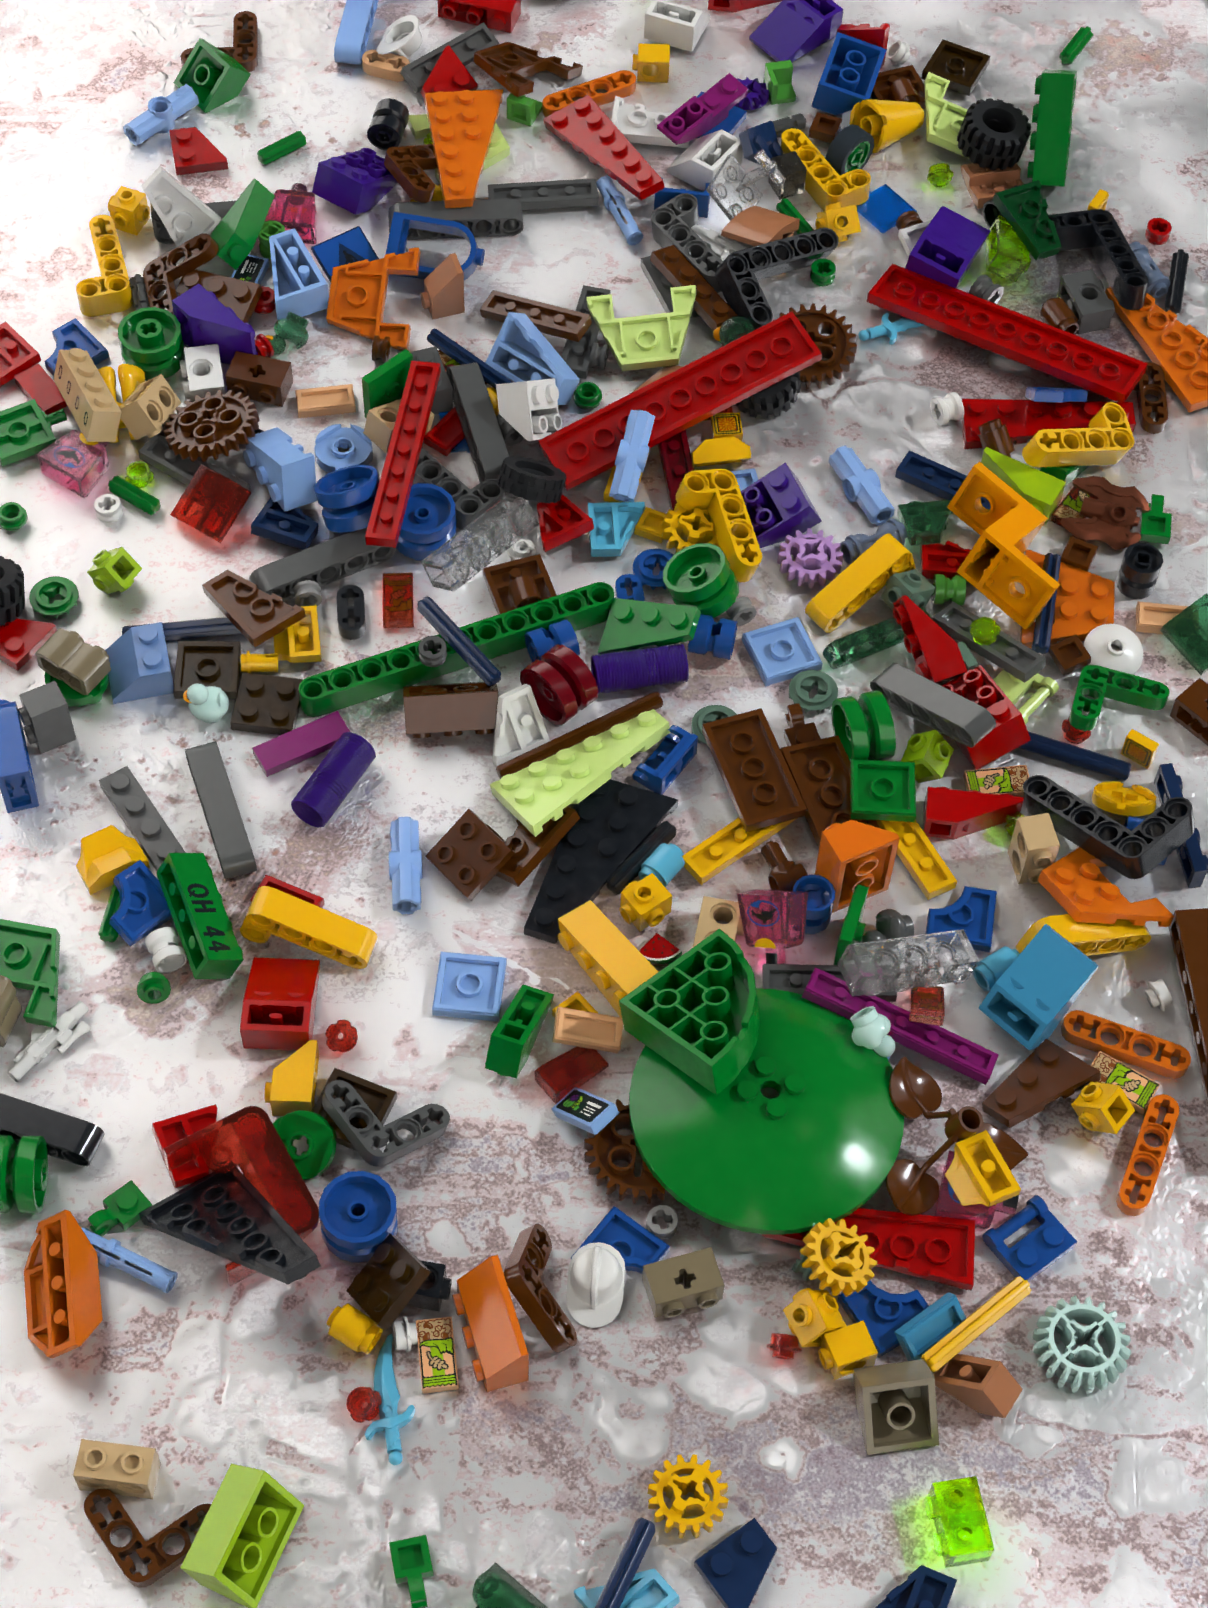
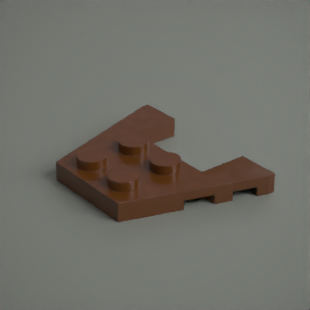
M511 42L476 51L473 59L477 66L516 97L533 92L534 82L525 77H533L536 73L547 70L565 80H570L581 76L583 65L575 62L573 67L561 64L562 58L539 57L538 51Z

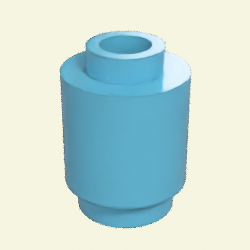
M661 843L641 865V871L638 873L640 880L653 873L666 887L685 866V861L682 857L684 853L675 844Z
M1004 946L979 961L977 967L973 969V976L977 984L986 992L991 990L995 982L1020 953L1016 949Z

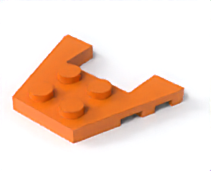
M414 247L410 248L409 252L396 255L394 252L386 254L384 258L373 261L365 259L333 267L326 316L328 324L373 340L375 335H378L380 339H384L387 336L390 337L391 348L399 351L409 350L410 325L383 323L389 274L418 276L420 249Z
M1026 550L1025 555L1043 569L1045 555L1032 550ZM1061 562L1058 579L1060 586L1057 588L1050 646L1077 634L1080 641H1084L1094 628L1103 624H1114L1115 582ZM1033 622L1026 630L1021 627L1020 643L1030 649L1033 645L1036 622Z
M1081 847L1043 869L1038 878V882L1076 922L1115 924L1117 919H1124L1138 926H1144L1146 921H1159V927H1169L1174 918V915L1157 898L1130 903L1120 893V889L1100 872V867L1108 865Z

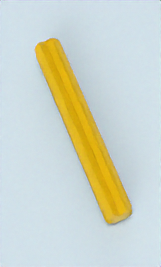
M1021 1276L1015 1277L923 1353L921 1358L926 1361L931 1372H937L1031 1293L1029 1282Z

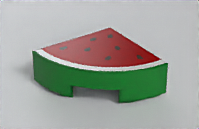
M658 933L639 950L654 965H669L682 956L681 950Z

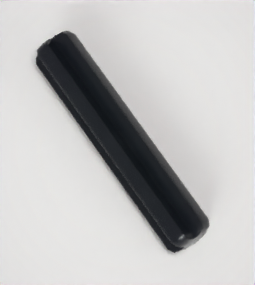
M1179 249L1178 252L1172 255L1169 275L1170 286L1168 287L1164 308L1166 312L1171 310L1175 314L1181 312L1189 254L1185 253L1183 249Z
M668 821L662 822L607 879V888L616 895L621 894L623 889L638 876V873L641 871V865L661 843L668 844L676 836V827Z

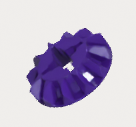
M748 77L745 80L737 78L739 82L748 88V91L752 92H749L743 100L736 104V107L743 110H756L768 102L769 90L766 89V83H759L758 78L754 80H749Z

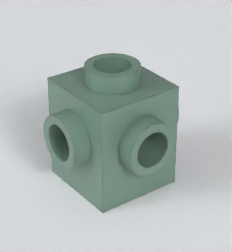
M917 569L890 576L886 581V588L880 598L889 606L892 612L894 608L893 603L904 595H907L920 609L924 610L936 588Z

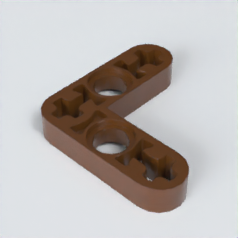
M242 11L237 13L233 19V47L216 48L234 58L248 72L254 71L258 66V24L254 13ZM244 24H248V29H243ZM242 40H251V41H252V42L246 43V44L240 43V41H242ZM193 48L186 49L181 53L182 67ZM243 55H248V59L244 60Z
M433 144L388 148L384 161L387 170L410 198L421 203L430 202L433 198L435 184L424 170L437 168Z
M199 234L146 265L143 271V279L150 307L167 308V311L174 314L172 300L177 297L174 280L209 262L216 256L219 250L218 244L209 234ZM185 256L183 262L176 266L178 260ZM166 289L165 294L157 299L159 293Z
M1145 362L1148 363L1146 372L1133 390L1137 391L1141 428L1148 433L1158 434L1165 429L1168 420L1164 372L1159 365ZM1148 375H1150L1151 379H1153L1152 384H1148V383H1149V377H1148ZM1154 395L1159 400L1152 402L1147 400L1145 396ZM1152 412H1155V421L1150 417Z
M536 1223L519 1233L504 1269V1276L508 1288L554 1352L561 1353L577 1344V1335L572 1323L541 1280L552 1251V1243L546 1229Z
M105 1488L96 1489L84 1501V1511L88 1521L127 1580L138 1588L152 1585L183 1563L192 1545L188 1533L183 1528L189 1525L191 1532L200 1526L199 1518L204 1515L206 1516L211 1504H201L193 1508L155 1536L145 1541L112 1491ZM100 1500L104 1504L109 1503L107 1508L114 1519L109 1524H107L102 1513H94L97 1510L95 1504ZM123 1528L132 1532V1539L126 1546L116 1547L111 1543V1537L116 1530ZM172 1536H179L185 1541L183 1550L176 1555L167 1554L163 1550L165 1541ZM136 1551L142 1563L151 1562L147 1566L149 1572L144 1576L140 1572L132 1574L136 1571V1567L129 1555Z

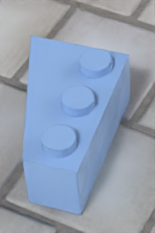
M293 228L269 236L278 325L327 309L329 301L328 283L296 229Z
M508 313L485 363L514 382L555 378L559 391L558 405H568L580 379L525 313Z
M278 427L257 433L255 437H247L249 444L246 445V450L243 451L244 460L249 468L252 467L255 470L260 484H265L268 488L273 502H278L285 512L317 501L314 491V485L316 484L315 457L311 452L304 454L302 452L304 451L303 446L291 444L293 443L292 438Z

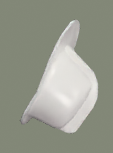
M407 15L393 22L386 29L377 47V53L381 55L392 53L404 56L407 59L412 58L413 54L422 44V35L419 30V19L417 16Z
M601 1242L589 1243L579 1248L572 1256L568 1270L566 1301L572 1318L582 1326L589 1328L604 1327L613 1322L620 1313L624 1295L625 1262L620 1252L611 1245Z

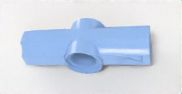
M185 84L167 97L159 96L152 98L148 102V110L123 126L124 134L132 144L137 146L156 133H168L175 126L174 120L199 104L198 96L192 87Z
M631 410L628 416L624 438L620 441L614 464L616 469L609 496L615 500L633 502L636 497L641 472L643 473L650 449L648 443L655 416L647 411Z
M846 445L837 448L830 455L829 463L842 481L845 496L850 502L858 503L872 524L879 526L886 523L890 517L894 516L895 509L882 492L878 475L873 469L865 468L852 448H847Z
M398 817L397 820L391 822L389 876L390 880H392L393 911H398L401 914H413L421 909L420 879H423L422 851L419 850V824L417 820H413L411 817Z

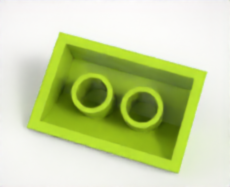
M231 1464L180 1569L200 1585L247 1608H257L304 1505L266 1471Z

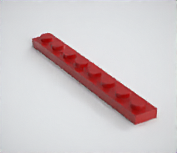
M411 361L365 535L366 545L392 548L397 546L441 373L440 363Z

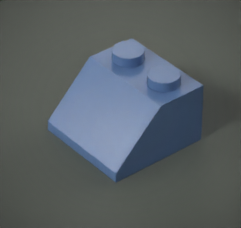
M162 622L131 627L105 650L109 655L111 667L108 675L113 704L174 693V683Z

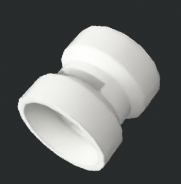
M172 927L154 930L145 938V945L148 952L153 955L152 961L156 971L165 974L176 971L187 961L184 949L178 946L179 937L177 932Z

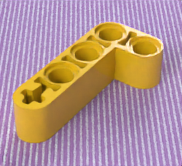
M790 128L782 133L783 163L823 211H825L824 205L841 202L842 207L856 204L858 208L868 202L871 176L867 171L855 169L839 175L804 132L796 128Z
M97 215L90 220L89 227L101 276L84 279L76 286L80 311L88 317L128 310L133 304L129 277L114 220L108 215Z
M1108 402L1090 420L1089 428L1039 430L1023 448L1022 456L1027 464L1037 468L1114 465L1126 455L1135 442L1124 409L1117 403Z
M726 469L688 472L685 474L676 493L677 503L687 510H694V508L707 509L710 520L714 523V532L719 547L724 552L730 564V569L734 572L738 582H748L752 579L762 560V553L735 475Z
M890 533L883 535L814 596L807 604L805 613L826 633L833 632L882 589L890 576L895 573L914 570L915 563L912 553Z
M269 886L258 888L240 928V934L251 942L266 943L270 935L273 934L356 969L367 967L378 937L368 927Z
M1069 914L1054 915L1041 918L1032 924L1017 943L1016 950L1021 953L1045 924L1049 925L1086 956L1137 950L1150 942L1151 935L1146 925H1133L1129 920L1117 919L1115 924L1076 922Z

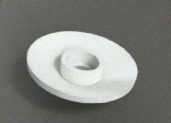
M1103 624L1094 628L1087 635L1083 643L1091 656V663L1088 665H1098L1134 675L1143 661V647L1138 637L1128 628L1118 624ZM1111 645H1116L1121 651H1114Z

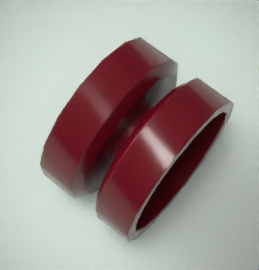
M555 645L541 656V660H535L520 672L521 684L531 686L540 714L554 725L562 726L577 714V710H583L598 698V687L590 669L573 650L564 645Z

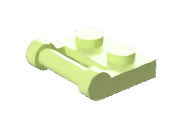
M1002 670L993 679L1014 705L1031 687L1037 690L1018 709L1022 714L1025 725L1028 723V717L1047 697H1052L1059 690L1058 683L1054 679L1043 677L1039 673L1025 683L1005 670Z

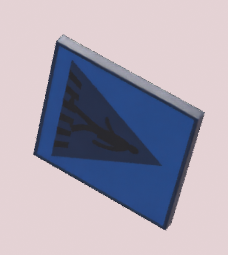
M360 226L311 247L313 254L330 282L333 267L365 259L369 261L379 259Z

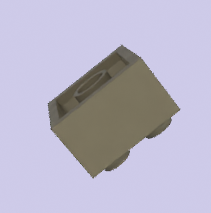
M924 1359L853 1369L855 1403L867 1455L939 1445L935 1377Z

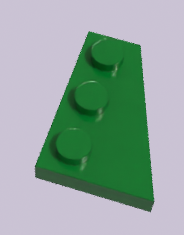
M614 598L597 653L600 655L604 653L610 654L617 651L638 650L640 647L651 645L659 647L692 641L701 612L697 607Z

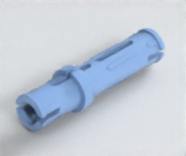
M610 176L601 177L596 184L604 199L605 208L611 211L629 245L640 243L643 239V234L625 204L623 193L617 190ZM612 196H613V198L615 199V201H616V203H617L616 205L614 204V202H613V200H612V198H611ZM623 216L625 217V219H626V221H627V223H628L627 225H626V223L624 222V220H623V218H622Z
M82 1228L96 1250L101 1265L105 1267L111 1265L162 1290L164 1293L171 1291L178 1277L177 1272L171 1271L122 1247L121 1242L114 1238L108 1240L89 1231L87 1228Z

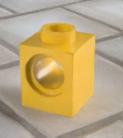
M639 43L638 54H633L632 70L637 71V82L668 83L669 44Z
M863 1320L824 1334L821 1347L818 1349V1355L825 1370L830 1369L834 1380L853 1374V1369L874 1366L878 1351Z

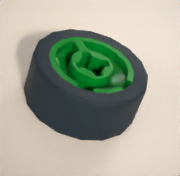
M849 125L834 138L828 148L825 159L839 175L855 169H863L872 154L874 139L872 135L859 126Z

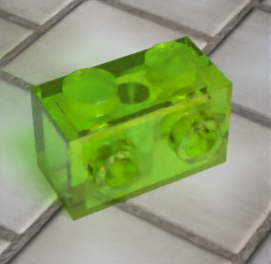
M999 215L990 227V234L986 239V271L996 274L1000 278L1016 282L1022 273L1028 271L1031 257H1029V251L1006 219Z
M973 1476L932 1483L928 1496L924 1498V1504L928 1519H934L937 1533L933 1534L936 1555L943 1557L945 1568L989 1561L994 1552V1545L977 1477Z

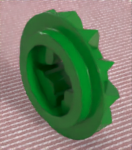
M53 576L37 582L30 591L29 600L34 612L41 613L44 619L48 616H54L58 619L60 614L65 613L69 615L71 608L77 607L79 592L71 580L65 577ZM59 594L60 600H55L50 604L49 598H54Z

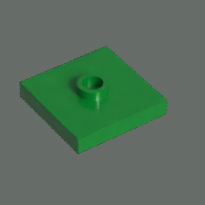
M407 349L362 377L365 418L370 409L402 398L410 364L413 361V354Z
M851 759V819L915 822V762Z
M859 884L855 886L838 939L833 965H848L855 941L861 943L866 926L865 923H862L869 887Z

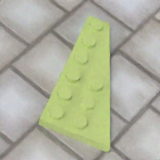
M654 709L642 712L637 717L624 723L616 724L611 729L596 736H590L581 743L559 750L555 755L542 761L533 762L516 773L503 776L500 780L490 784L492 795L536 837L543 831L542 825L550 819L557 821L563 816V809L569 804H579L610 780L613 770L617 767L624 769L632 763L631 757L635 753L646 752L670 733L668 730L670 728L669 722Z

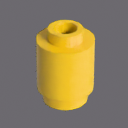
M349 1303L342 1308L337 1306L327 1320V1325L330 1326L328 1334L357 1353L362 1351L365 1354H369L377 1345L383 1329L378 1327L368 1315Z

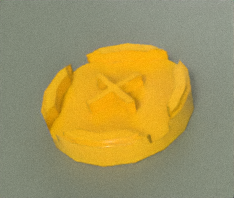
M1107 781L1097 784L1092 792V803L1110 813L1132 817L1146 816L1152 814L1156 808V795L1140 785H1132L1130 789L1123 787L1124 783L1120 781Z

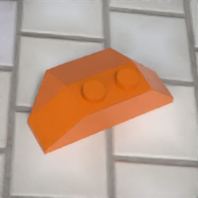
M68 1210L38 1222L36 1229L38 1235L31 1246L24 1269L28 1338L47 1357L52 1359L80 1347L103 1320L97 1252L72 1213Z

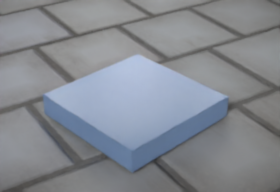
M799 617L742 634V642L765 687L792 679L803 671L822 669L823 663Z
M441 952L432 1015L499 1022L507 958Z

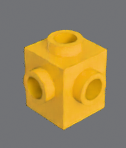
M121 186L116 194L112 195L109 199L108 211H110V216L114 220L116 229L137 236L150 218V208L147 204L146 194Z
M841 202L824 205L825 211L816 213V229L829 228L833 230L838 236L839 242L847 241V235L861 232L856 204L842 207Z
M651 873L638 882L633 881L623 889L619 908L620 914L628 924L632 923L641 932L648 926L654 927L658 925L667 914L671 913L672 894Z
M1090 1081L1071 1104L1079 1117L1080 1124L1089 1131L1117 1134L1135 1112L1121 1086L1110 1083Z
M805 1288L797 1292L792 1297L793 1302L783 1309L788 1319L789 1329L798 1338L802 1347H821L824 1334L847 1326L838 1310L839 1306L836 1299L829 1294L828 1290Z

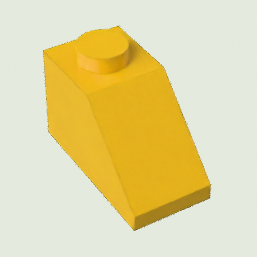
M317 1040L308 1041L273 1069L272 1082H266L264 1094L265 1103H270L272 1116H285L287 1113L297 1110L312 1111L315 1106L319 1065Z

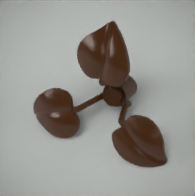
M905 1056L897 1062L889 1081V1094L896 1110L910 1120L917 1119L922 1114L926 1119L948 1118L944 1129L948 1140L921 1168L912 1160L900 1159L895 1161L885 1179L891 1200L901 1213L914 1216L922 1214L934 1206L939 1197V1184L934 1177L926 1174V1171L955 1142H960L987 1130L1010 1171L1028 1156V1152L1011 1136L996 1126L983 1122L982 1115L974 1107L965 1106L958 1112L954 1108L948 1111L934 1112L940 1107L942 1101L941 1089L937 1082L927 1072L912 1064Z

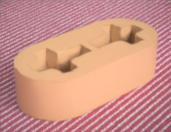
M374 49L368 50L362 55V68L366 74L396 82L405 80L400 72L402 67L410 64L406 57L392 53L381 55Z

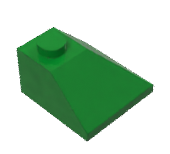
M199 38L173 83L178 88L185 84L192 87L198 96L199 104L197 106L208 113L238 97L251 73L234 58L204 39Z

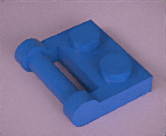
M1038 1195L1029 1199L1026 1202L1027 1206L998 1228H990L982 1235L985 1244L1014 1277L1021 1276L1028 1282L1071 1251L1077 1244V1240L1048 1210L1047 1204ZM1033 1218H1036L1041 1223L1039 1227L1011 1248L1004 1243L1005 1239Z

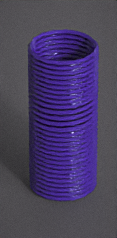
M682 643L677 645L671 644V646L665 645V647L656 646L649 649L643 648L642 650L638 648V650L632 649L631 651H617L616 653L611 652L610 654L604 653L591 656V673L596 680L598 694H602V692L611 693V691L620 692V690L626 691L635 688L641 689L648 686L654 687L655 685L662 686L669 683H684V681L687 682L689 679L688 659Z
M343 733L291 801L294 813L311 826L317 828L324 827L376 758L373 746L356 733Z

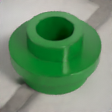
M584 382L574 391L573 399L578 407L593 409L600 405L602 392L596 384Z
M8 502L0 507L1 528L13 531L22 528L26 524L28 519L27 512L20 504Z
M159 972L146 973L137 984L138 997L150 1004L166 1000L171 992L170 982Z

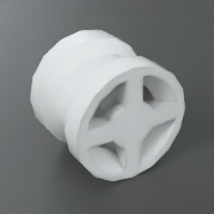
M951 392L944 398H932L930 403L931 412L939 426L947 424L951 419L958 421L964 417V406L958 393Z

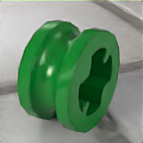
M821 258L815 260L811 265V281L818 286L832 284L835 279V264L828 259Z

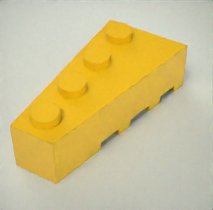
M590 900L558 918L560 929L558 939L562 947L572 953L581 968L585 970L616 1013L622 1018L619 1000L649 980L658 971Z

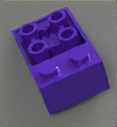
M782 0L749 36V40L775 61L791 60L793 62L836 37L837 29L842 25L844 9L832 0Z
M361 148V150L347 152L344 155L331 157V159L319 162L312 193L357 215L371 210L398 182L385 167L384 158L376 155V152L372 149Z
M942 206L911 251L905 269L958 288L990 234V230Z
M197 284L172 300L173 312L180 322L182 340L185 347L218 344L221 363L227 365L231 364L236 351L258 355L254 339L256 335L252 326L247 322L244 323L230 307H225L218 301L212 291H207L200 284Z
M786 462L741 491L760 548L783 542L787 535L795 538L796 530L801 531L803 534L808 528H812L822 522L799 479Z

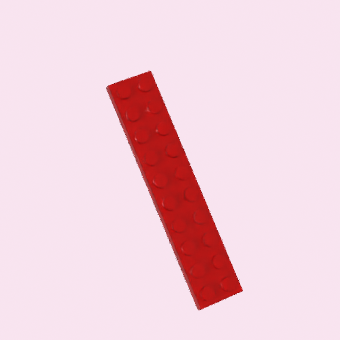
M893 263L867 295V302L879 308L914 320L932 329L939 330L957 339L964 340L982 349L997 353L1007 359H1012L1124 404L1146 372L1148 363Z
M793 311L548 435L538 441L539 447L548 462L566 474L564 487L568 491L616 466L614 464L621 439L623 440L631 410H643L655 416L648 446L651 448L822 360V353Z

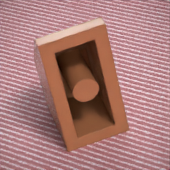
M456 253L450 254L424 279V292L420 293L423 308L429 310L432 320L465 313L464 274Z
M957 1354L934 1374L935 1386L978 1413L1006 1418L1023 1390L1001 1361Z

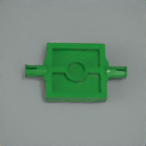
M35 399L0 411V463L2 467L57 447V441L51 426L67 421L64 410L61 409L47 415L39 409Z

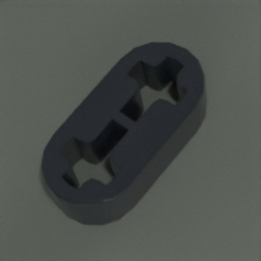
M345 585L338 590L336 596L338 630L343 638L355 640L362 637L366 630L364 593L356 585ZM348 598H354V606H348ZM349 618L355 619V627L348 626Z

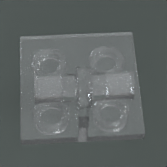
M763 149L754 155V158L762 167L747 173L732 154L728 155L706 189L730 221L743 210L757 206L763 193L756 186L755 182L769 175L776 186H780L786 180L777 169L778 164L775 160L771 161Z

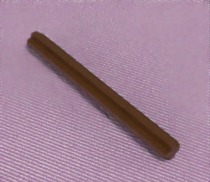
M652 692L497 766L496 772L498 777L501 779L507 774L516 773L533 762L542 761L555 755L559 750L581 743L586 738L596 736L611 729L616 724L633 719L642 712L661 708L663 700L658 692Z

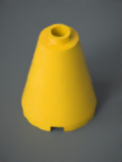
M864 99L853 106L849 124L857 125L872 135L874 139L872 153H877L921 128L924 123L925 114L921 106L916 102Z

